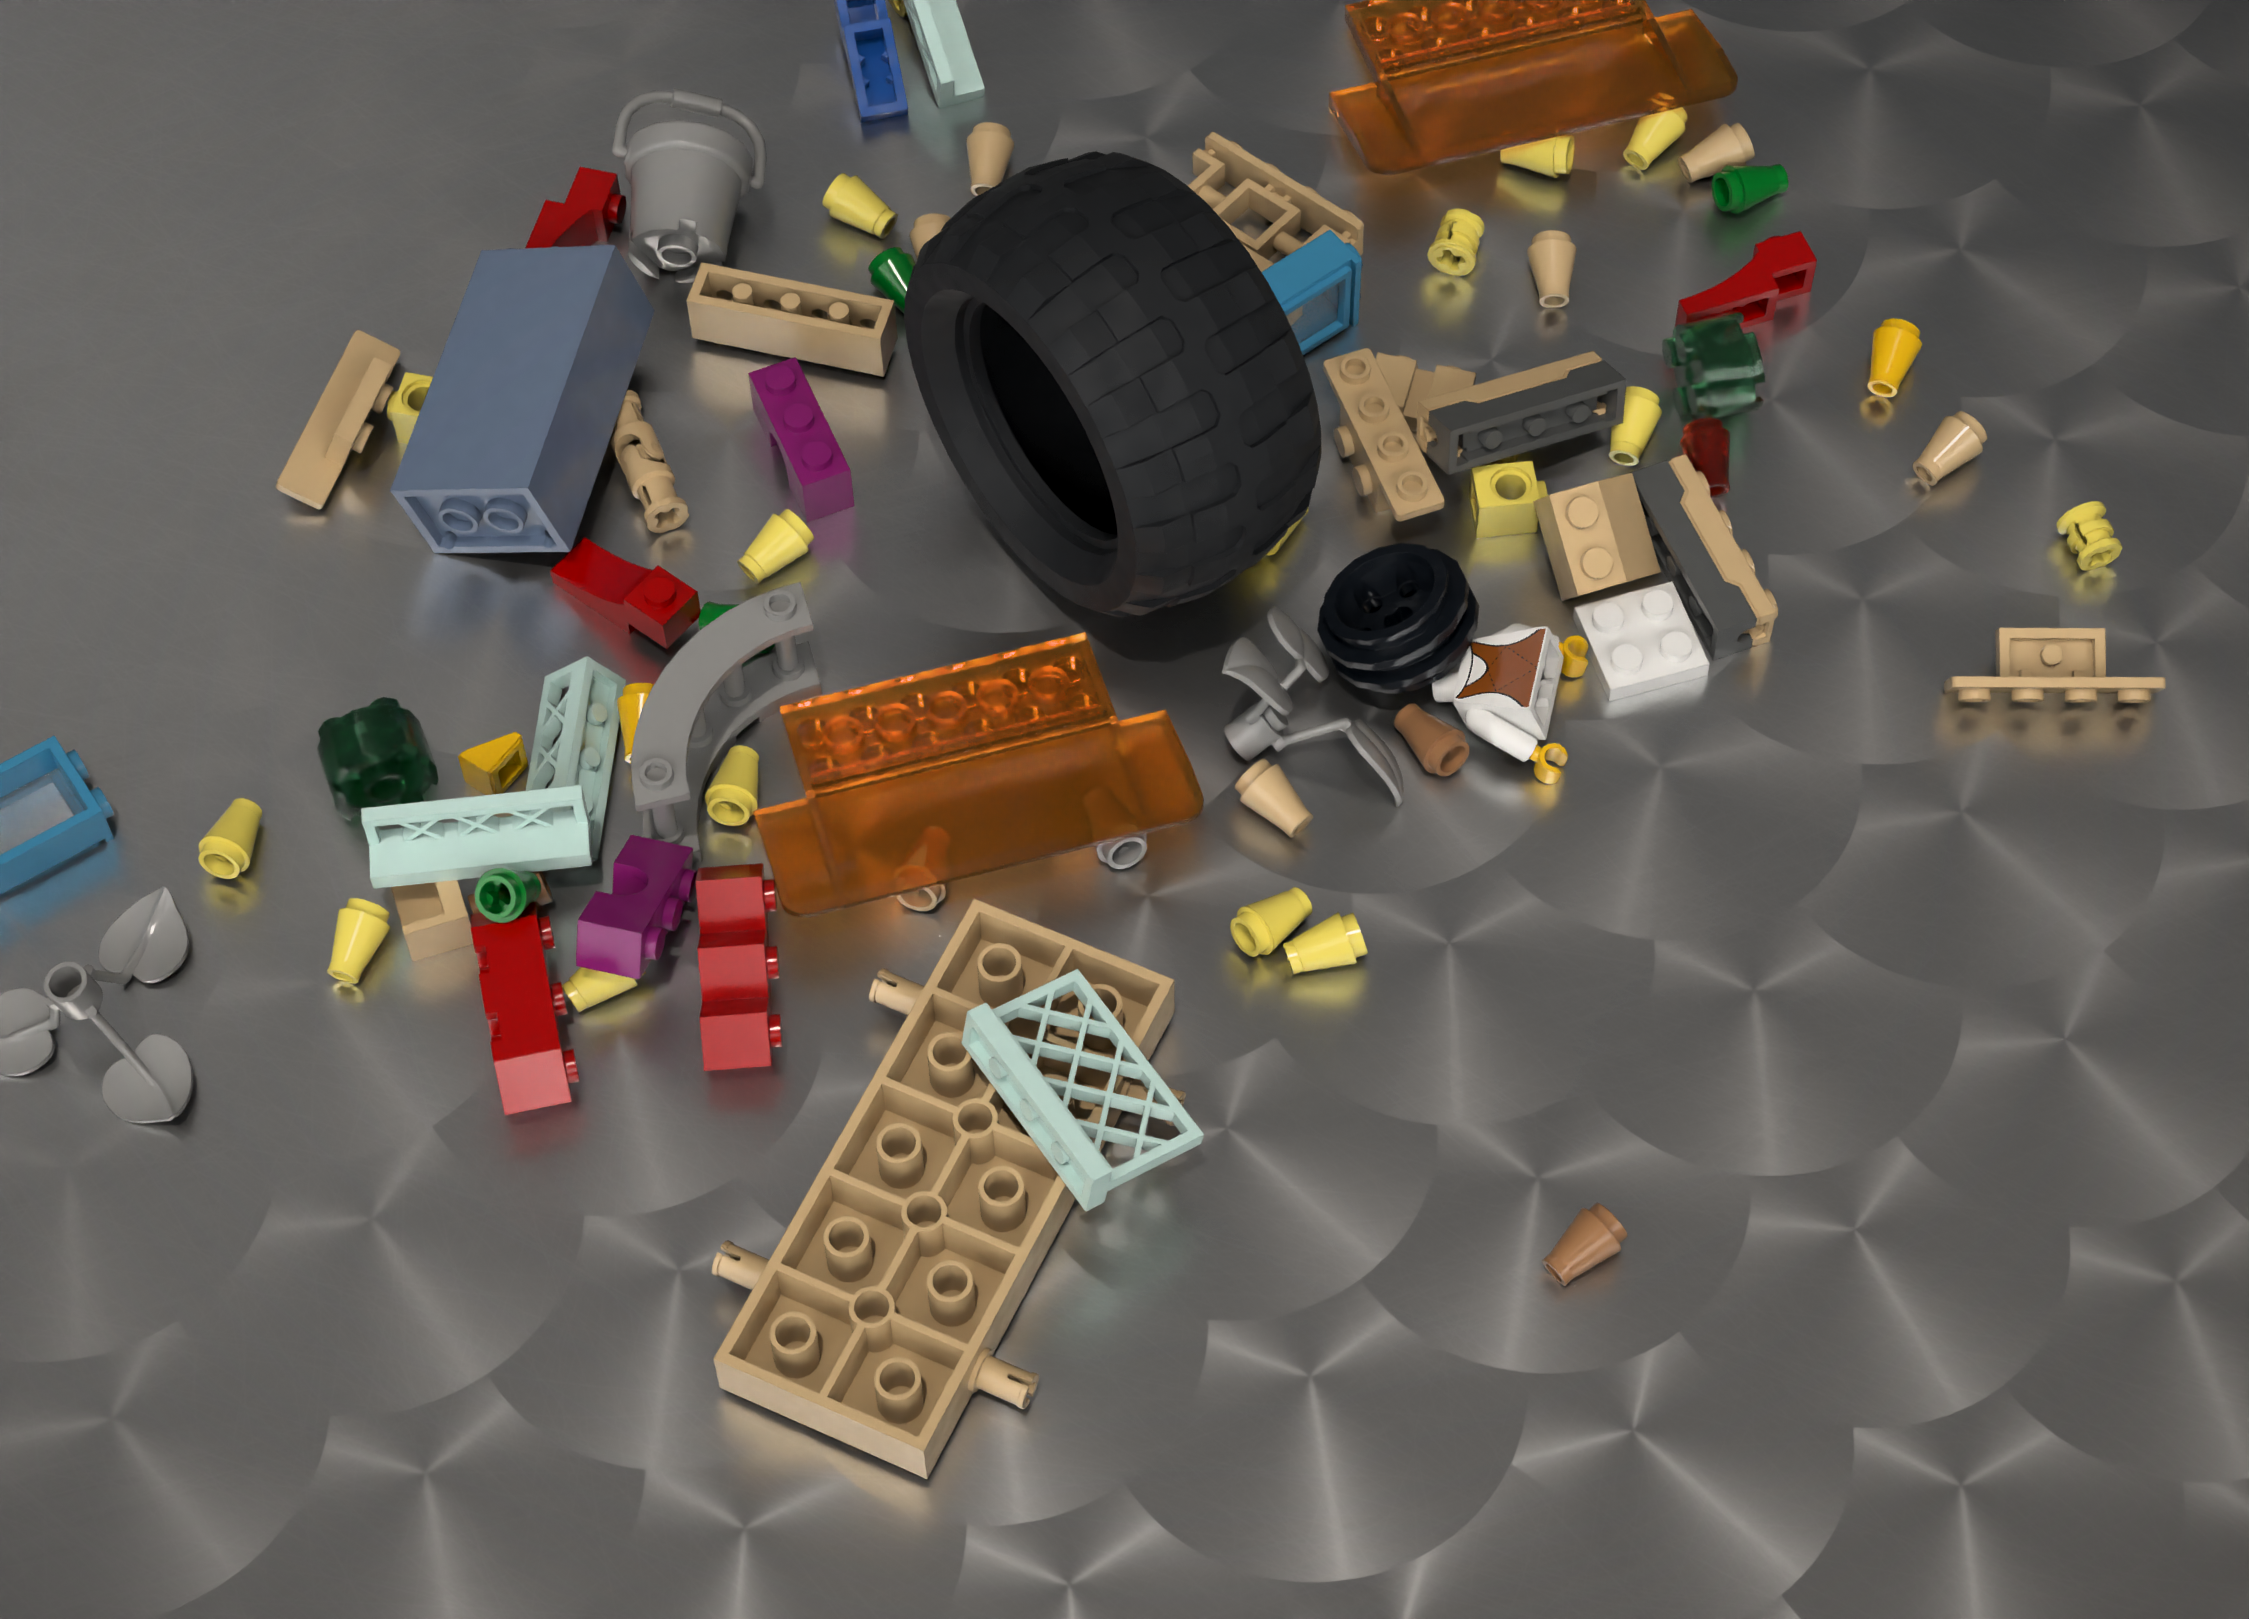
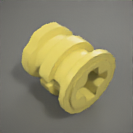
M1455 208L1448 210L1446 215L1442 217L1441 227L1438 229L1435 242L1429 247L1427 253L1428 260L1440 272L1456 276L1466 275L1473 271L1475 266V255L1480 244L1479 238L1483 235L1485 229L1484 222L1478 215L1466 209Z
M2099 501L2083 503L2072 508L2061 516L2056 523V528L2060 534L2069 535L2067 537V544L2074 554H2078L2076 562L2079 568L2084 571L2106 566L2121 554L2123 548L2117 538H2112L2114 529L2110 521L2102 519L2106 514V508Z

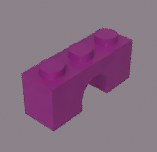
M794 357L748 373L753 410L770 446L778 445L787 470L789 486L806 522L808 523L854 507L851 470L797 358Z
M635 835L629 837L614 861L612 894L595 891L578 918L576 966L640 980L650 961L660 958L668 931H675L677 929L683 905L685 902H693L696 896L695 880L697 870H692V847Z

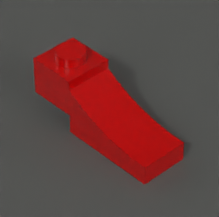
M579 167L565 203L545 200L525 248L591 246L597 241L608 242L614 225L622 223L626 212V196L620 193L618 175L616 173Z
M1798 231L1784 236H1772L1763 242L1755 244L1752 260L1737 273L1710 289L1679 300L1674 333L1681 346L1773 320L1777 301L1811 292L1817 259L1802 232Z
M585 537L550 570L553 583L628 634L637 629L666 649L699 618L701 612L698 591L659 565L653 570L638 566L608 552Z

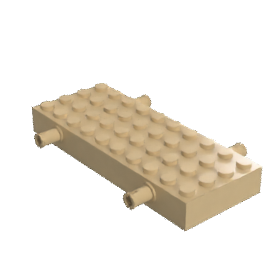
M973 899L925 986L882 968L877 973L878 978L882 980L874 979L869 992V1000L908 1016L770 1260L734 1245L729 1240L725 1241L720 1247L721 1251L726 1252L725 1256L719 1252L715 1256L712 1265L713 1275L721 1276L752 1290L713 1358L719 1387L925 1479H928L973 1393L981 1389L1017 1405L1018 1408L1025 1409L1030 1402V1399L1026 1396L1033 1397L1039 1375L993 1357V1354L1076 1198L962 1045L967 1011L984 1003H987L991 1009L997 1008L1078 969L1149 1061L1175 1012V980L976 899ZM1071 991L1054 999L1051 1010L1083 1017L1085 1006L1075 993ZM1017 1017L1005 1023V1025L1013 1035L1036 1040L1041 1022ZM1047 1024L1043 1042L1076 1049L1080 1032ZM1085 1034L1082 1051L1115 1059L1117 1049L1110 1039ZM1039 1056L1037 1068L1043 1076L1068 1082L1071 1063ZM1078 1065L1074 1084L1107 1091L1111 1073ZM1117 1075L1113 1093L1146 1100L1148 1089L1141 1080ZM1168 1087L1183 1106L1186 1093L1182 1090ZM1058 1095L1063 1101L1064 1096ZM1070 1098L1068 1109L1075 1119L1099 1124L1103 1105ZM1109 1107L1105 1126L1114 1128L1121 1112L1124 1110ZM1162 1120L1170 1126L1174 1125L1173 1122ZM1089 1137L1095 1143L1096 1138ZM1104 1140L1101 1141L1100 1152L1106 1143Z

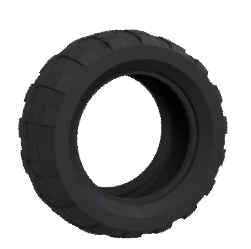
M1097 151L1088 152L1070 160L1065 158L1031 166L970 200L945 223L941 232L922 246L916 265L913 266L905 296L904 308L907 345L922 398L949 458L982 512L1016 555L1057 593L1077 605L1116 617H1127L1131 614L1140 616L1165 605L1172 607L1198 599L1230 582L1240 573L1259 562L1285 536L1288 528L1305 515L1309 507L1312 490L1315 488L1322 449L1318 404L1302 351L1285 312L1249 252L1218 214L1185 183L1164 169L1122 153L1112 152L1106 155Z

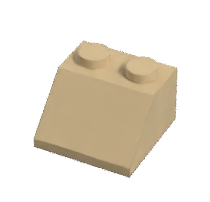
M1632 473L1592 482L1533 501L1562 601L1661 573Z

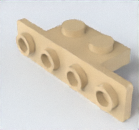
M356 330L278 478L276 483L277 490L316 509L323 508L351 451L354 450L360 454L363 451L374 428L373 425L367 423L371 412L374 411L381 415L394 387L386 384L399 359V349L363 331Z
M1364 348L1325 360L1323 371L1340 404L1339 427L1334 428V439L1340 455L1343 458L1347 456L1350 458L1353 465V479L1358 493L1361 496H1368L1376 513L1391 509L1397 521H1404L1442 509L1444 507V497L1372 351L1369 348Z
M1998 628L1995 630L1996 677L1954 676L1944 681V693H1958V701L1960 702L1991 701V693H2011L2012 702L2044 701V693H2065V702L2086 703L2096 702L2097 693L2118 694V702L2143 703L2150 702V694L2157 693L2166 688L2165 677H2106L2105 628Z

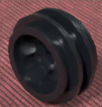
M1398 543L1376 548L1354 559L1336 575L1325 593L1324 603L1319 612L1317 631L1341 677L1358 688L1398 694L1419 690L1443 678L1462 660L1477 630L1479 604L1455 559L1438 549H1429L1424 545Z

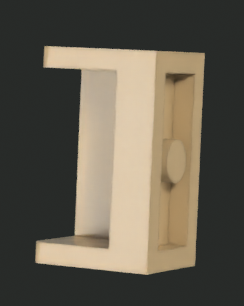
M458 880L391 887L412 962L473 945L471 924Z

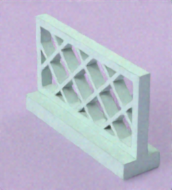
M1078 969L997 1008L991 1009L987 1003H984L967 1011L962 1045L1085 1211L1104 1203L1107 1191L1202 1144L1203 1132ZM1073 991L1085 1006L1084 1016L1079 1017L1051 1010L1053 1000ZM1017 1017L1041 1022L1036 1040L1013 1035L1005 1023ZM1047 1024L1079 1031L1076 1049L1043 1042ZM1085 1034L1110 1039L1117 1049L1115 1059L1082 1051ZM1039 1056L1071 1063L1068 1082L1043 1076L1037 1068ZM1078 1065L1111 1073L1107 1091L1074 1084ZM1117 1075L1141 1080L1148 1089L1146 1100L1113 1093ZM1058 1095L1064 1096L1063 1101ZM1070 1098L1103 1105L1099 1124L1075 1119L1068 1109ZM1109 1107L1143 1115L1139 1133L1105 1126ZM1154 1117L1173 1122L1181 1134L1169 1141L1147 1136L1145 1131L1148 1118ZM1089 1137L1096 1138L1095 1143ZM1104 1140L1134 1147L1133 1159L1112 1168L1099 1151L1101 1141ZM1141 1149L1147 1151L1140 1155Z

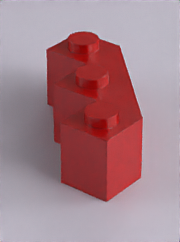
M763 863L698 868L695 883L700 928L697 950L702 995L699 1018L704 1071L771 1066L773 1048L783 1046L780 1014H772L770 979H780L778 947L769 946L768 912H777L775 879L765 880Z
M536 902L530 903L516 919L507 923L494 922L482 913L471 914L473 945L480 968L481 992L492 1042L490 1044L505 1115L572 1102L570 1084L580 1082L574 1049L563 1051L559 1034L558 1016L567 1015L568 1013L562 983L551 984L547 968L546 950L555 948L550 917L539 918Z

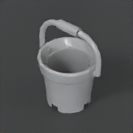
M674 88L673 92L653 90L635 96L621 109L615 125L612 153L616 157L624 158L625 176L631 184L628 257L635 267L649 276L659 279L660 268L676 271L675 282L694 283L701 262L722 266L723 261L726 262L727 249L739 200L745 193L750 192V187L760 189L764 184L767 160L765 140L757 125L740 110L723 104L722 99ZM653 103H670L672 108L719 118L721 115L731 119L747 132L753 143L755 157L753 174V158L744 143L725 130L692 121L673 120L656 122L637 130L626 143L627 128L631 117L643 106Z

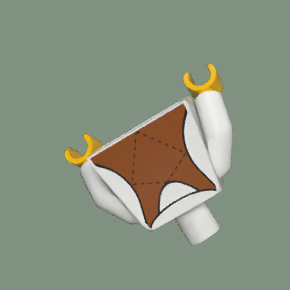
M1513 623L1490 636L1472 639V643L1461 660L1459 670L1449 671L1443 678L1432 683L1433 697L1436 702H1453L1467 729L1522 762H1526L1528 759L1534 761L1533 770L1538 780L1545 784H1555L1559 781L1562 773L1556 767L1547 764L1546 761H1553L1559 766H1565L1568 760L1567 751L1560 744L1551 743L1542 748L1537 745V742L1547 738L1560 673L1572 678L1580 677L1584 674L1588 665V660L1585 658L1589 648L1588 643L1579 635L1570 636L1562 643L1559 642L1558 635L1551 633L1548 626L1534 628L1521 623Z

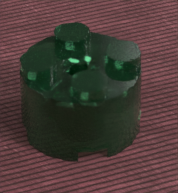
M1733 311L1678 324L1673 330L1672 337L1662 340L1664 361L1669 369L1674 368L1678 388L1673 390V400L1680 418L1691 416L1695 422L1702 424L1757 411L1763 405L1764 400L1760 396L1755 397V384L1765 382L1762 356L1754 332L1744 334L1739 325L1744 320V315L1741 312Z
M378 698L367 707L352 710L342 717H334L324 721L318 730L320 737L317 747L319 761L335 808L348 820H352L354 814L361 816V808L424 802L422 795L430 788L431 784L436 786L438 784L437 767L421 723L410 710L401 708L397 699Z

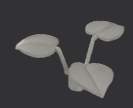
M1276 606L1272 607L1267 613L1269 625L1282 646L1295 658L1294 668L1279 682L1277 673L1270 661L1248 638L1241 637L1230 646L1222 673L1244 682L1262 699L1224 726V733L1228 741L1241 757L1250 761L1271 744L1279 752L1292 743L1333 731H1343L1347 734L1358 752L1390 788L1397 808L1403 802V779L1399 765L1385 742L1361 719L1352 722L1348 718H1342L1284 735L1283 729L1288 726L1286 716L1293 709L1292 700L1287 693L1288 688L1306 669L1318 682H1322L1328 677L1329 669L1323 653L1310 636L1300 629L1286 613Z
M161 887L139 899L124 911L107 929L98 950L99 963L106 971L95 970L89 964L83 968L76 962L66 961L55 965L47 973L44 980V991L48 997L45 998L41 993L30 988H16L0 994V1075L22 1076L39 1069L51 1058L54 1053L55 1043L50 1030L59 1027L61 1010L65 1016L73 1020L90 1018L125 1057L116 1061L108 1068L102 1081L103 1100L112 1113L124 1121L142 1124L171 1121L182 1113L191 1097L194 1079L192 1064L186 1051L178 1042L162 1034L147 1036L133 1051L100 1014L99 1009L103 1000V992L96 982L126 984L134 976L143 983H156L173 974L182 965L189 950L188 930L172 894L166 887Z

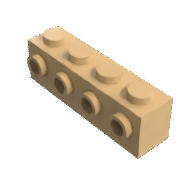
M701 262L686 300L692 338L789 358L796 357L799 360L883 377L898 339L894 300Z

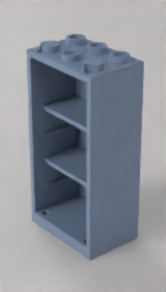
M616 245L481 250L390 489L434 553L571 552L655 311Z

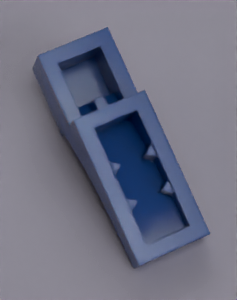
M834 0L841 41L844 45L860 122L908 115V104L890 17L888 18L885 0Z

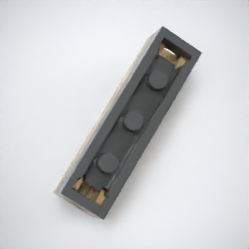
M1594 351L1421 400L1418 401L1416 442L1419 448L1424 453H1427L1431 460L1450 475L1622 424L1627 379L1606 361H1602V358Z
M1686 454L1672 458L1670 461L1666 460L1629 472L1634 477L1658 563L1668 581L1673 582L1687 615L1712 660L1714 661L1750 649L1753 645L1756 647L1770 642L1774 620L1778 617L1776 600L1769 589L1763 590L1756 578L1754 563L1749 552L1746 549L1740 550L1736 543L1728 515L1724 510H1718L1712 501L1709 484L1705 475L1701 471H1695Z

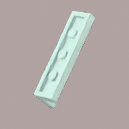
M903 0L938 108L984 97L985 87L956 0Z
M586 656L545 676L526 791L546 789V785L553 775L554 780L548 788L582 785L590 818L593 862L598 860L620 718L617 699L623 694L626 679ZM569 686L568 692L561 700L562 689ZM562 729L561 736L558 738V740L553 746L554 739L557 737V735ZM573 806L549 808L548 810L553 812L573 810Z
M582 785L361 808L362 825L369 843L370 880L373 889L480 878L485 872L494 868H505L518 872H537L592 866L590 818ZM573 806V810L554 812L548 810L549 808ZM500 813L513 814V816L496 817L493 815ZM443 819L459 820L458 822L450 823L439 822V820ZM399 824L404 826L403 828L379 829V826Z

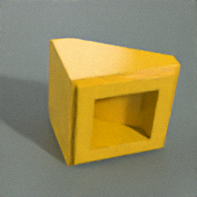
M517 732L469 748L458 756L465 782L484 795L504 793L529 766L522 735Z

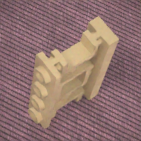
M1211 132L1205 137V150L1198 148L1192 153L1193 174L1197 178L1188 187L1199 195L1229 226L1249 252L1261 272L1274 265L1269 259L1277 251L1288 256L1328 230H1331L1344 243H1350L1354 246L1359 255L1363 254L1364 224L1352 212L1341 209L1321 197L1311 187L1301 185L1283 174L1276 166L1265 163L1248 153L1238 143L1229 141L1219 134ZM1225 182L1235 187L1228 196L1218 191L1225 185ZM1248 208L1273 222L1256 240L1231 225ZM1301 228L1312 234L1304 243L1294 238ZM1300 307L1286 316L1289 323L1300 314Z

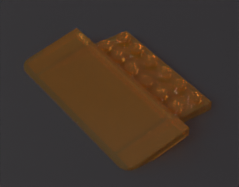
M1366 0L1345 5V21L1374 82L1330 92L1329 108L1367 169L1376 174L1394 175L1720 99L1731 95L1736 90L1738 77L1723 48L1692 9L1654 17L1646 0Z
M1086 632L779 706L781 720L805 798L755 810L753 813L782 908L785 912L795 917H812L1193 821L1202 813L1204 798L1191 762L1166 710L1118 721Z

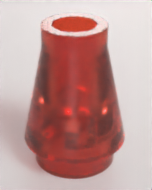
M1702 418L1688 423L1682 430L1683 437L1680 440L1682 451L1687 455L1695 471H1701L1705 475L1710 488V497L1723 496L1730 491V432L1723 427L1722 421L1716 418Z

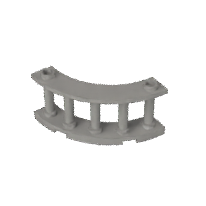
M801 581L753 597L723 613L702 628L666 665L653 685L641 710L634 734L631 755V782L637 812L643 811V837L692 847L693 864L702 862L699 846V819L703 803L702 793L709 775L714 774L729 749L737 743L736 736L756 719L762 722L764 719L788 706L822 695L821 683L809 641L796 645L795 635L814 630ZM775 644L776 652L742 667V664L755 654Z

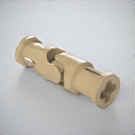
M627 390L612 432L610 444L622 471L626 475V480L633 496L641 500L643 504L645 523L648 530L654 533H665L669 530L677 529L685 523L689 517L688 506L685 500L676 494L673 487L675 484L674 474L664 458V452L652 425L645 422L640 412L642 409L641 400L638 394L632 390Z

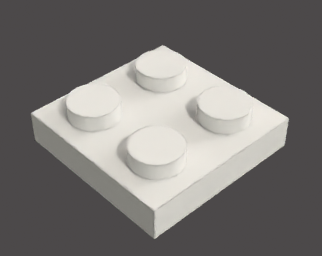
M1672 581L1574 607V623L1580 636L1588 643L1587 653L1609 702L1708 676L1710 663Z

